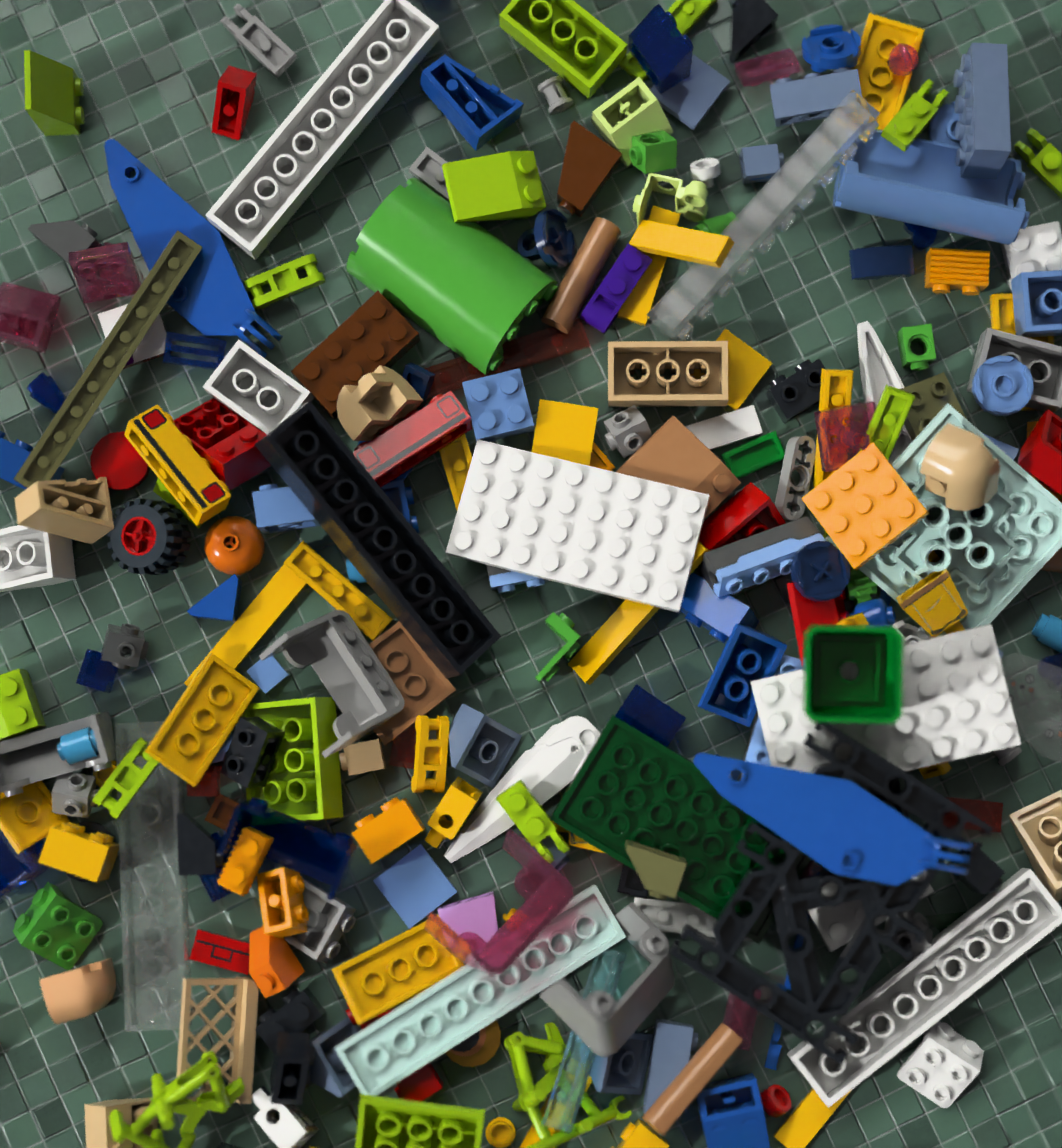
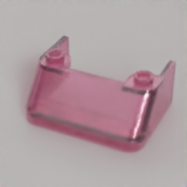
M511 829L506 833L502 848L523 866L515 877L514 886L517 893L526 901L487 943L473 932L457 935L433 912L428 915L424 928L459 961L493 976L501 975L508 970L567 906L573 895L571 883Z

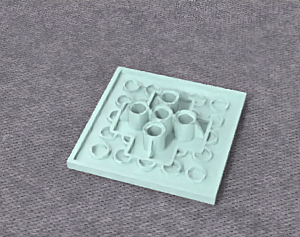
M947 403L892 464L927 511L932 507H939L941 509L939 518L936 520H928L927 517L923 518L859 568V570L897 601L896 597L930 573L941 572L946 569L968 611V614L959 620L963 627L967 630L988 625L1062 547V502ZM947 423L985 439L982 444L991 452L994 459H999L998 491L989 502L983 505L984 511L979 517H971L970 510L957 511L946 508V498L925 490L926 475L920 473L922 461L931 441ZM957 526L963 528V534L959 539H949L951 529ZM828 535L825 538V540L834 544L833 546L837 547V545ZM984 546L986 549L984 556L980 559H973L972 551L976 547ZM936 549L942 550L943 555L939 561L930 562L928 560L930 552ZM943 631L938 636L946 635V633Z

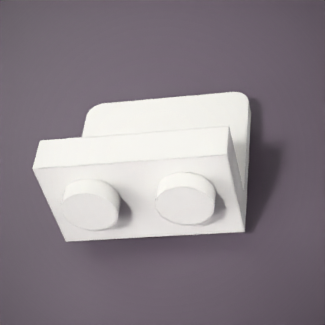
M938 1021L925 1031L923 1042L898 1070L897 1077L940 1107L948 1108L981 1071L984 1050L974 1041L967 1040L955 1032L950 1025Z

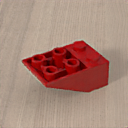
M215 398L204 402L202 405L174 420L178 430L182 435H186L191 440L194 450L200 457L208 461L211 471L228 486L229 491L271 466L255 446L267 434Z

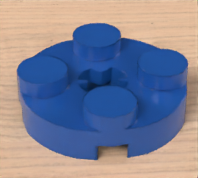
M824 25L814 28L810 31L808 38L804 36L802 39V56L807 63L811 64V69L815 72H825L828 69L843 67L852 68L858 63V57L861 54V38L852 29L850 34L843 31V26Z

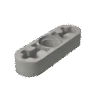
M794 436L786 445L775 500V506L784 520H797L802 517L805 511L806 504L801 498L809 491L816 454V444L809 436ZM799 445H800L801 448L804 449L803 454H802V451L798 450V449H799ZM795 461L802 463V465H795ZM794 470H797L800 475V481L797 486H794L791 482V474ZM789 491H796V495L789 494ZM787 503L792 506V511L787 508Z

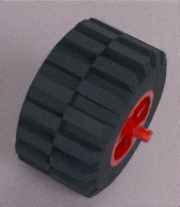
M135 499V502L128 501L124 504L125 508L117 509L115 512L117 517L113 518L114 529L107 533V537H111V542L107 544L108 549L114 551L111 555L113 560L120 561L118 566L122 569H128V572L134 574L164 575L169 573L168 570L178 568L177 562L185 560L186 556L183 553L185 550L189 551L191 544H187V538H191V531H186L189 523L187 519H181L183 513L180 509H174L175 506L171 503L150 499Z

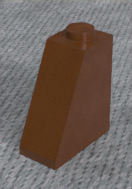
M573 121L570 125L557 192V202L560 203L558 205L559 208L570 216L576 214L581 218L620 164L622 153L576 121Z

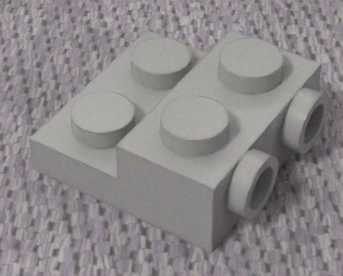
M303 878L305 884L303 892L304 905L309 912L308 932L284 937V939L316 961L327 963L328 959H334L339 953L341 945L338 941L343 932H349L354 926L356 918L353 915L356 909Z

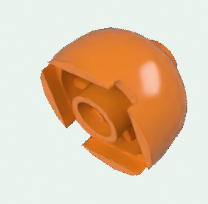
M227 516L217 520L209 528L205 537L204 551L208 561L218 571L227 575H243L260 563L264 554V538L252 521L241 516Z

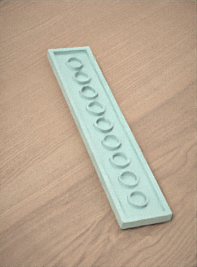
M593 884L336 1045L334 1049L360 1093L377 1096L626 938V935L597 886Z

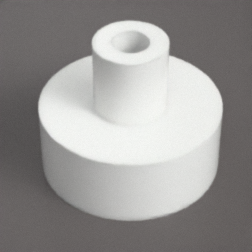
M715 158L700 159L690 165L692 179L703 182L707 188L714 185L713 178L721 174L719 160Z

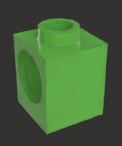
M664 130L632 136V148L629 150L632 165L644 174L677 168V139Z
M924 324L902 327L897 332L902 368L911 367V371L929 368L928 364H931L936 359L932 325ZM913 342L921 344L924 350L923 355L914 354L910 349V344Z

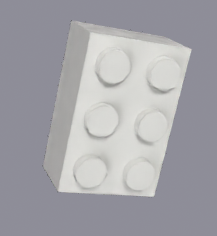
M239 339L203 386L208 394L265 434H268L299 407L314 399L310 391Z

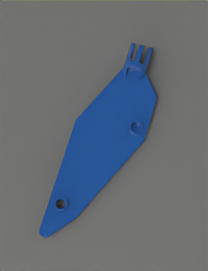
M108 139L104 147L110 184L149 272L177 230L202 247L167 303L204 336H238L255 352L265 358L268 354L251 340L249 336L253 334L270 350L275 347V344L257 329L258 326L261 325L278 341L283 336L256 313L219 230L118 141ZM136 170V175L133 178H129L130 172Z
M698 753L694 757L695 766L722 797L834 874L895 886L928 868L968 875V868L939 863L938 858L970 863L971 856L940 850V845L972 850L973 844L934 837L850 780L706 753ZM734 769L742 772V779L740 781L732 779L731 773Z

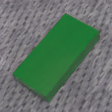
M773 431L721 454V458L727 468L739 480L784 460L785 450L776 431Z

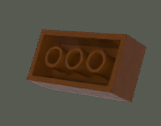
M377 291L292 369L291 373L304 388L311 392L314 399L335 420L338 417V396L344 385L358 386L359 380L364 375L373 373L379 365L391 368L420 341V336L412 325Z

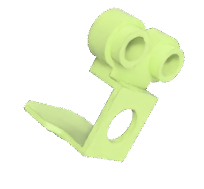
M649 173L641 195H636L633 203V212L637 214V228L642 219L644 220L652 191L675 196V212L683 213V216L690 221L699 222L704 220L707 215L708 206L706 200L708 191L707 186L700 181H691L689 185L683 188L682 179ZM658 182H668L672 184L674 188H664L660 186Z

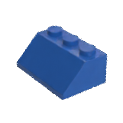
M736 623L699 701L698 707L750 727L757 712L750 681L774 676L788 645L769 634L750 626Z

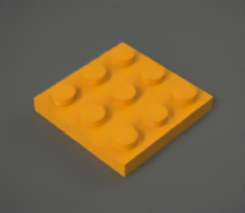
M871 442L801 498L855 570L861 568L929 515L926 508L874 442Z

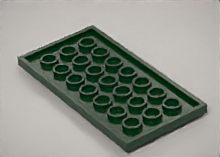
M613 714L550 817V820L635 871L636 869L625 848L627 839L685 858L687 864L676 895L715 919L747 870L762 866L736 849V844L740 838L746 840V845L758 852H762L765 845L769 842L756 831L750 833L746 830L751 821L754 820L780 837L722 797L692 761ZM774 848L769 853V859L774 863H780L786 857V852L781 848ZM800 851L795 859L798 879L811 860V857ZM771 898L746 935L747 938L757 944H760L775 919ZM741 900L735 906V910L742 915L748 914L753 908L752 903L747 900Z

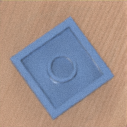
M422 844L373 880L409 929L458 892Z

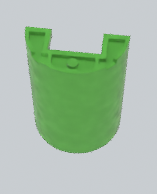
M410 178L406 182L408 184L407 187L404 188L399 185L371 215L356 239L359 247L357 252L352 251L349 254L347 272L373 292L379 291L392 306L483 374L487 375L490 370L495 371L504 359V356H502L504 353L502 345L507 339L511 341L517 335L521 328L518 324L525 316L529 318L535 312L538 305L540 306L544 300L550 301L558 290L556 286L558 282L476 221L454 222L450 202L419 179Z

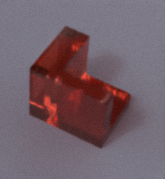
M209 766L195 787L187 783V797L220 796V771L222 766Z

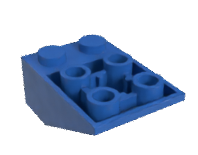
M753 1073L710 1082L698 1094L696 1101L707 1148H770L757 1080Z

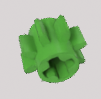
M859 569L850 571V580L848 585L845 586V600H853L854 606L858 603L872 600L870 595L877 593V584Z

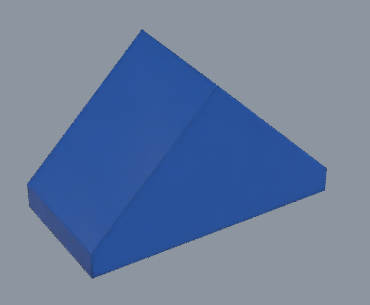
M234 574L188 609L187 612L195 618L236 622L242 580Z

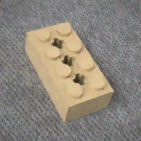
M728 341L608 342V407H631L633 405L636 407L727 406ZM635 369H641V374L646 373L640 380L630 376L635 373ZM665 369H671V374H676L671 376L669 380L664 379V376H660V374H664ZM694 369H701V373H705V375L701 376V379H694V376L690 374L694 373Z

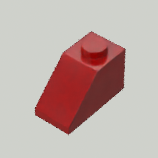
M233 66L227 67L218 80L212 133L236 140L241 139L254 98L257 73Z

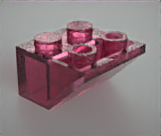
M3 282L0 286V342L46 354L61 297Z

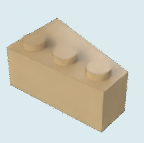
M99 477L97 480L79 478L77 481L66 482L65 479L36 481L14 498L18 525L88 544L95 543L114 529L107 477Z

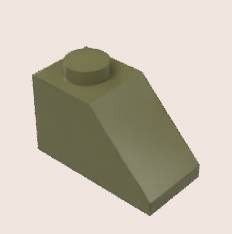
M627 839L625 843L626 851L645 889L650 890L649 895L662 900H666L667 896L675 898L687 864L685 858Z

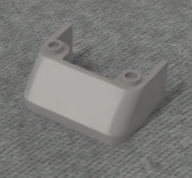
M332 611L286 632L259 655L263 661L283 652L288 662L295 667L304 668L311 664L342 712L333 722V730L339 740L322 752L324 758L356 742L394 717L404 708L402 694L351 616L345 611Z
M109 711L0 742V793L4 792L5 796L9 797L23 793L22 786L91 766H93L94 772L112 767L111 761L117 758ZM86 727L93 729L99 755L71 765L67 760L62 761L57 750V743H60V737Z
M633 902L616 913L614 917L626 935V939L650 965L617 1002L610 994L602 990L593 991L583 999L563 977L539 995L575 1034L600 1057H608L617 1052L668 994L675 983L668 939Z

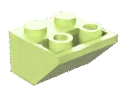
M640 77L592 112V124L610 146L622 153L621 161L626 167L632 164L629 157V150L632 148V136L664 130L670 135L673 133V129L659 101Z

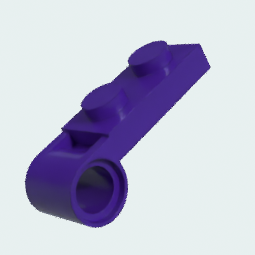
M627 244L584 308L580 319L605 334L653 259Z

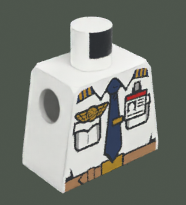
M265 1086L260 1087L252 1095V1101L260 1109L254 1119L278 1148H302L319 1130L296 1105L271 1104V1093ZM277 1111H279V1113H280V1119H279V1120H278L277 1117H276Z

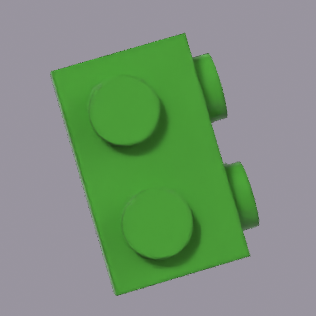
M553 612L545 620V624L564 640L566 644L535 677L539 683L543 679L549 682L560 670L557 663L563 657L569 660L581 646L577 643L580 635L573 630L575 623L564 613L558 616Z
M47 882L43 888L35 893L32 904L26 913L18 917L13 933L20 945L63 969L70 970L100 930L103 922L100 917L65 898L57 886Z

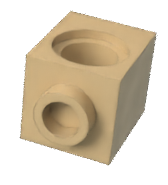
M380 739L350 744L343 748V753H339L342 770H348L349 776L386 769Z

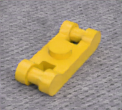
M417 715L415 721L414 775L411 779V789L413 793H423L424 790H432L433 793H443L446 782L448 716H437L436 719H433L427 715ZM429 730H436V739H429ZM426 771H434L432 778H426Z

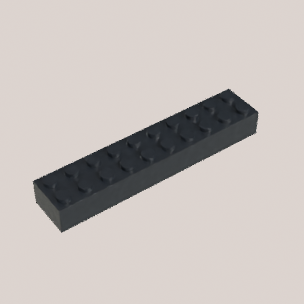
M311 401L299 407L255 444L257 449L446 679L461 675L501 637Z

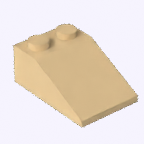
M1059 790L1009 814L1012 826L1037 878L1056 902L1062 900V790Z

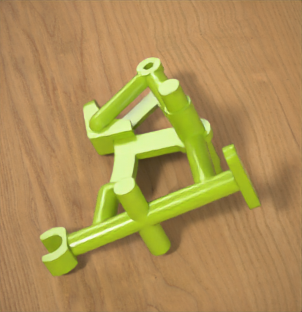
M554 1023L544 1024L548 1040L525 1036L522 1032H515L505 1038L504 1046L509 1051L519 1093L518 1098L512 1103V1107L516 1112H528L540 1141L526 1148H555L614 1118L615 1120H624L632 1115L631 1110L625 1113L618 1111L617 1105L625 1100L624 1096L612 1099L609 1102V1107L600 1111L585 1091L578 1092L571 1085L559 1065L568 1056L569 1052L558 1027ZM526 1051L547 1055L543 1063V1068L547 1074L535 1085L533 1084ZM557 1087L571 1104L579 1103L589 1117L551 1135L538 1106L546 1098V1095Z
M213 1051L203 1053L199 1062L168 1085L164 1081L163 1075L156 1073L151 1077L153 1093L151 1105L131 1126L124 1122L121 1111L114 1109L110 1113L109 1121L113 1140L121 1143L127 1138L144 1148H171L165 1144L161 1129L152 1130L151 1137L142 1131L157 1116L162 1128L170 1130L174 1127V1113L186 1115V1118L180 1128L182 1140L177 1148H191L196 1140L194 1130L203 1115L208 1110L224 1113L244 1092L243 1079L237 1078L225 1087L220 1067L217 1064V1056ZM209 1080L212 1088L211 1092H202L196 1098L197 1101L185 1099L186 1096Z

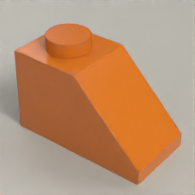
M262 925L250 932L249 974L266 999L285 990L305 970L286 940L265 935Z

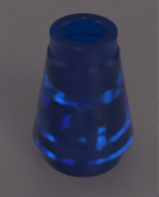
M44 372L38 375L26 388L31 393L30 397L55 414L66 399L52 376L48 377Z

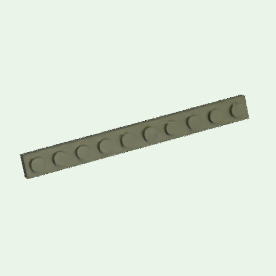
M178 230L175 232L13 480L26 488H29L36 481L51 480L201 251L202 247Z

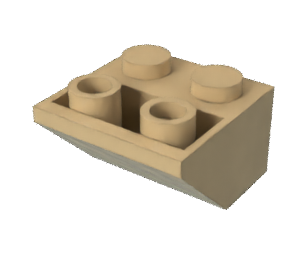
M151 1098L115 1099L85 1104L86 1148H144L127 1138L121 1143L114 1141L109 1116L114 1109L122 1112L124 1122L131 1126L151 1105ZM157 1117L142 1131L143 1133L151 1137L152 1130L158 1129Z

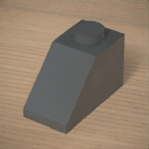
M70 220L31 224L28 228L38 240L78 272L81 271L101 247L100 243L96 240L98 234L86 223L80 226L75 221Z

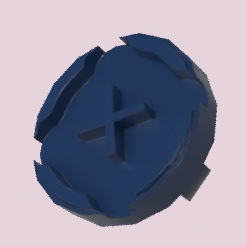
M549 209L539 213L535 220L534 228L524 231L519 237L517 243L519 253L529 260L542 259L545 264L553 269L568 266L567 263L571 262L574 257L575 244L573 232L566 228L565 223H568L566 217L556 209ZM535 239L536 245L529 251V244Z
M815 541L803 546L795 554L791 563V578L795 588L802 596L812 601L825 602L839 597L850 580V564L837 547L833 546L834 544L828 541Z

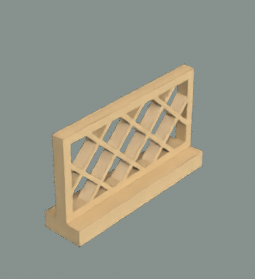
M183 978L177 1077L183 1074L186 1069L188 1070L192 1067L187 1062V1053L195 1045L202 1053L207 1052L199 1041L212 1030L220 1040L209 1051L216 1053L223 1045L230 1051L227 1062L222 1067L219 1065L221 1076L226 1079L228 1085L237 1078L243 1079L245 1090L234 1102L238 1104L252 1103L255 1028L259 990L253 978ZM192 985H202L208 992L207 996L198 1005L191 999ZM209 985H216V986H215L213 989H211ZM225 985H234L233 998L225 1005L216 994ZM214 999L222 1009L209 1020L201 1010ZM198 1014L206 1023V1026L194 1036L189 1030V1022ZM227 1014L232 1020L231 1028L223 1036L214 1025ZM209 1080L202 1085V1088L194 1096L185 1097V1099L197 1101L196 1098L202 1092H211Z

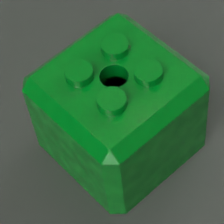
M811 624L803 631L802 710L812 722L887 724L896 722L902 716L903 635L895 627L888 625ZM847 662L855 663L858 667V675L852 680L844 679L840 673L841 667Z

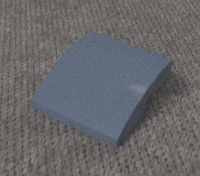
M683 47L650 91L657 98L663 109L694 130L708 114L716 100L727 89L730 80Z

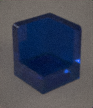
M87 649L76 683L110 693L118 668L113 666L112 662L101 660V652Z

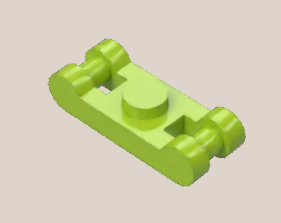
M315 254L305 255L245 280L246 290L250 291L253 296L251 302L254 309H263L274 302L308 288L322 285L326 280L323 273L317 269L316 264L318 261ZM305 269L308 276L299 279L297 271ZM269 283L272 291L264 294L262 286Z
M141 737L134 743L92 800L99 807L103 805L110 810L109 814L115 819L120 818L154 770L161 764L144 752L148 747V742ZM138 756L148 761L143 768L134 763ZM114 788L123 794L118 801L110 796Z

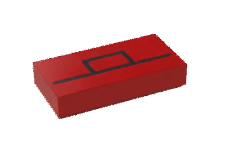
M198 929L189 959L248 975L250 943Z

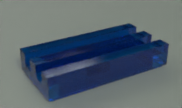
M167 332L163 363L216 370L224 359L226 341ZM178 341L219 348L218 351L173 345L171 342ZM170 351L217 358V363L170 356Z

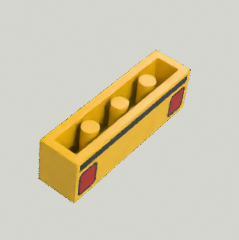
M157 404L128 421L124 436L196 526L226 509L231 498L228 486L215 476L211 471L208 461L198 455L193 448L191 440L186 435H182L169 413L164 412Z

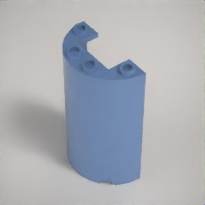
M848 124L834 186L833 207L1006 245L1016 241L1019 229L1026 228L1029 211H1026L1025 199L1018 198L1016 207H1014L1013 202L1016 190L1022 189L1025 180V172H1022L1021 160L1007 158L996 179L961 178L960 166L956 165V153L960 147L916 138L904 152L881 136L883 130Z

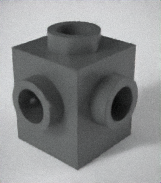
M124 623L122 626L108 624L101 651V660L112 662L113 666L121 669H129L130 666L137 668L139 660H145L149 642L144 641V631H139L140 628L132 624Z

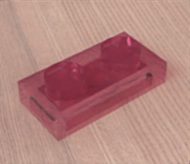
M790 48L734 64L736 75L743 87L757 86L763 81L785 78L791 73L800 71L799 61Z
M756 989L754 993L758 999L761 996L760 989ZM729 992L723 1024L727 1025L743 1039L738 1049L749 1051L757 1010Z

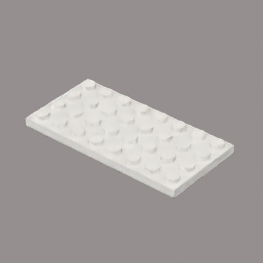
M477 440L445 553L449 556L680 613L710 495L488 441Z
M992 624L903 645L902 716L893 724L828 722L904 771L1021 745ZM852 662L845 663L840 670L841 676L846 680L854 679L858 675L857 665ZM803 669L750 681L771 766L810 773L814 766L829 763V760L802 743L808 733L813 735V743L825 749H829L831 742L835 739V735L823 726L819 731L814 728L815 722H812L802 710ZM842 743L836 749V756L839 759H848L852 755V746L848 743Z

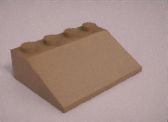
M671 416L616 471L617 473L710 495L705 518L741 484L727 466L675 416Z

